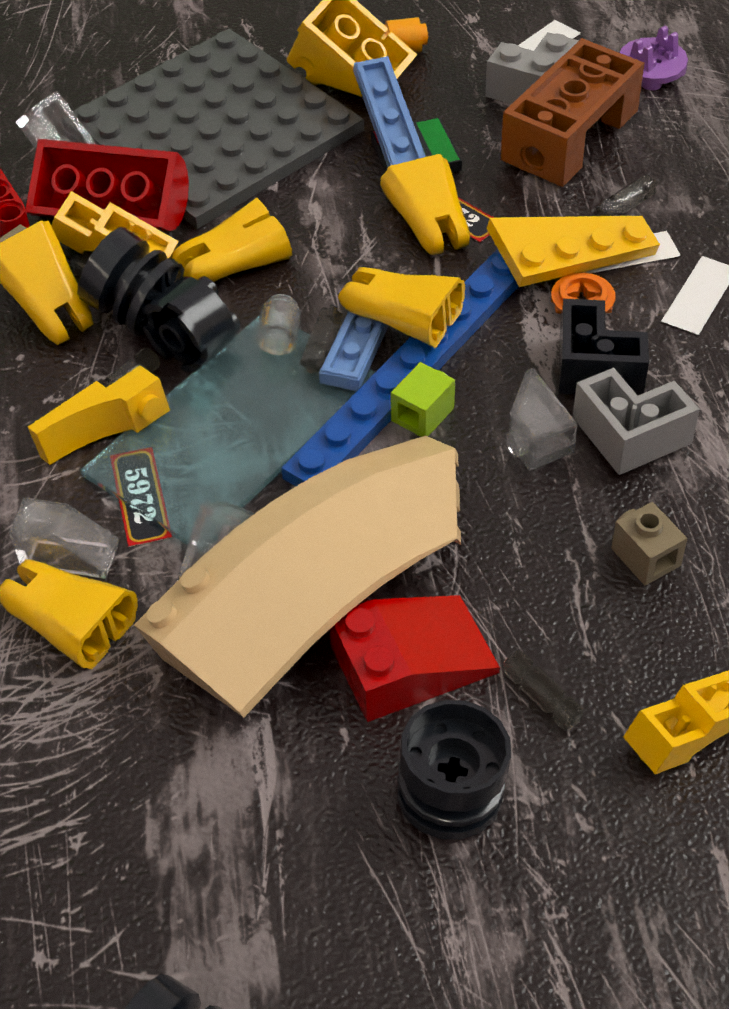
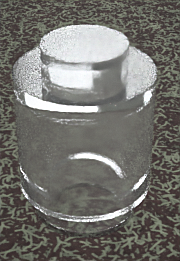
M284 294L273 295L261 308L256 342L262 350L272 355L288 354L297 345L301 311L297 302L292 297Z

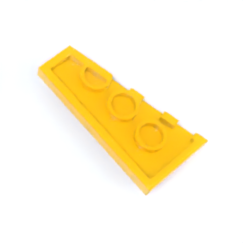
M643 216L489 218L487 224L490 236L519 287L655 255L660 246Z

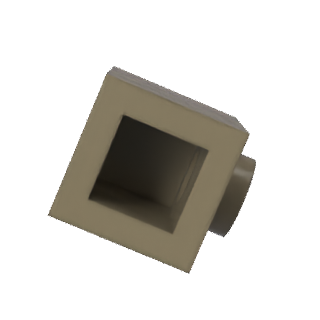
M652 501L637 510H628L618 518L615 523L611 549L646 586L681 566L687 537Z

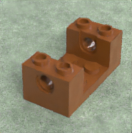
M581 38L503 112L500 160L563 187L582 168L586 131L599 118L606 125L620 129L638 111L645 63Z

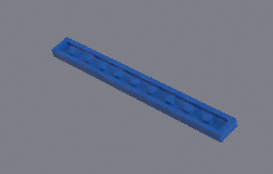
M498 249L464 282L465 298L462 312L453 325L447 326L445 336L439 345L433 348L422 341L410 337L281 468L282 479L294 486H298L309 478L345 460L357 457L391 421V392L419 362L435 370H440L519 286Z

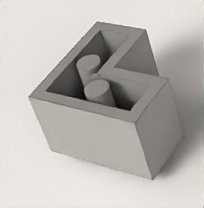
M547 32L534 51L521 48L516 44L501 42L487 60L485 97L512 104L579 40L568 38L563 34Z
M611 368L577 382L573 419L618 475H621L692 444L700 409L675 380L637 395L615 368Z

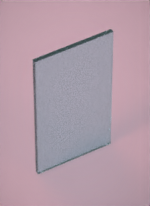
M265 310L208 363L195 373H192L166 396L170 408L169 412L138 433L134 430L123 432L80 469L81 475L188 545V547L198 551L282 471L281 468L357 391L319 383V372L331 346ZM369 369L362 386L375 373L374 370Z

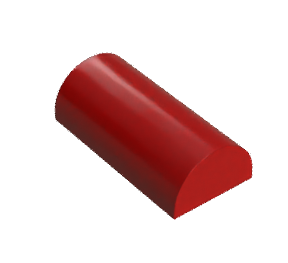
M38 139L25 209L26 213L31 216L54 218L72 191L103 210L111 202L158 230L173 231L181 223L187 206L189 192L187 167L184 159L178 152Z

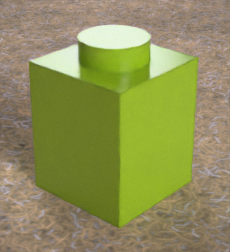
M419 362L391 392V421L420 437L429 436L454 409L455 379L440 370H435Z

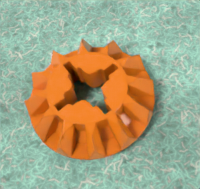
M572 273L560 278L553 285L551 302L555 304V311L558 314H562L563 298L579 299L580 292H583V297L586 300H605V314L612 313L616 297L614 288L607 280L598 275Z

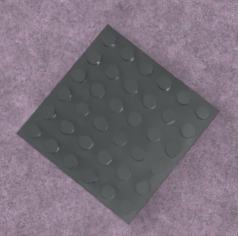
M231 29L219 32L216 36L191 47L186 52L165 61L144 74L138 75L135 79L108 91L103 96L65 115L67 128L88 144L178 152L185 161L189 180L188 201L183 219L196 229H199L364 131V119Z

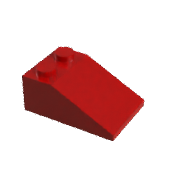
M460 595L372 599L358 604L330 628L331 648L367 722L500 673L499 664Z

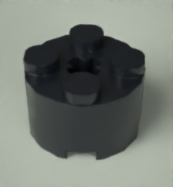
M201 276L198 280L192 277H181L144 307L141 312L147 316L148 322L143 325V330L151 345L165 360L173 356L177 361L183 363L180 370L184 372L195 373L233 341L235 333L240 330L239 319L228 310L225 303L218 296L216 284L205 276Z

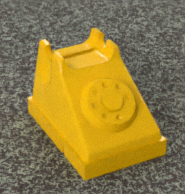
M322 0L297 29L299 33L289 52L287 62L294 69L302 67L306 71V79L313 85L323 84L362 97L353 72L354 63L388 56L395 76L398 79L417 54L392 31L386 36L385 33L388 28L357 0Z

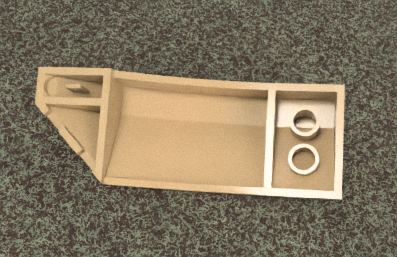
M423 436L345 460L309 478L271 501L233 529L192 567L187 569L182 577L157 602L150 606L148 611L134 626L162 660L244 718L318 639L364 599L419 560L454 541L461 545V531L457 525V512L460 511L459 484L456 480V467H459L456 449L428 436Z

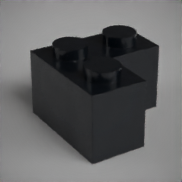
M563 298L559 335L558 394H575L577 382L611 368H615L637 395L643 394L649 366L648 332L605 330V300Z

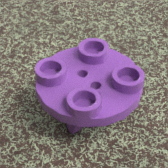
M667 26L659 28L656 38H639L628 42L620 50L621 54L645 63L641 86L646 90H658L662 84L675 81L686 74L688 64L686 52L678 45L677 32H673L668 36Z

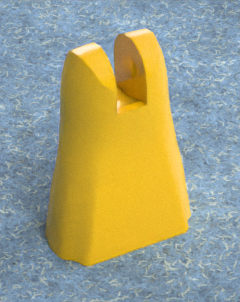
M436 154L391 165L387 168V171L381 176L380 185L382 191L394 208L406 220L426 252L430 255L442 254L444 252L442 233L445 232L454 249L458 250L469 245V227L459 202L455 181L447 159L443 158L441 154Z
M256 197L210 231L178 246L173 251L171 258L183 265V277H192L198 280L201 276H205L215 282L237 272L290 259L292 248L284 227L274 216L269 215L265 205Z
M39 221L0 243V284L19 303L39 330L51 342L59 345L69 340V335L63 323L55 313V310L64 306L80 331L83 332L93 325L89 305L82 301L77 294L78 283L49 221Z
M359 267L352 276V282L346 283L340 291L338 299L340 304L349 312L382 322L436 348L445 336L447 326L453 325L462 312L465 298V283L460 277L406 275L375 268Z
M25 559L17 567V573L27 584L26 587L11 579H6L0 585L1 605L11 615L37 631L54 647L82 668L93 669L111 647L108 638L114 641L120 639L135 622L138 608V598L135 592L106 582L75 575L39 561Z

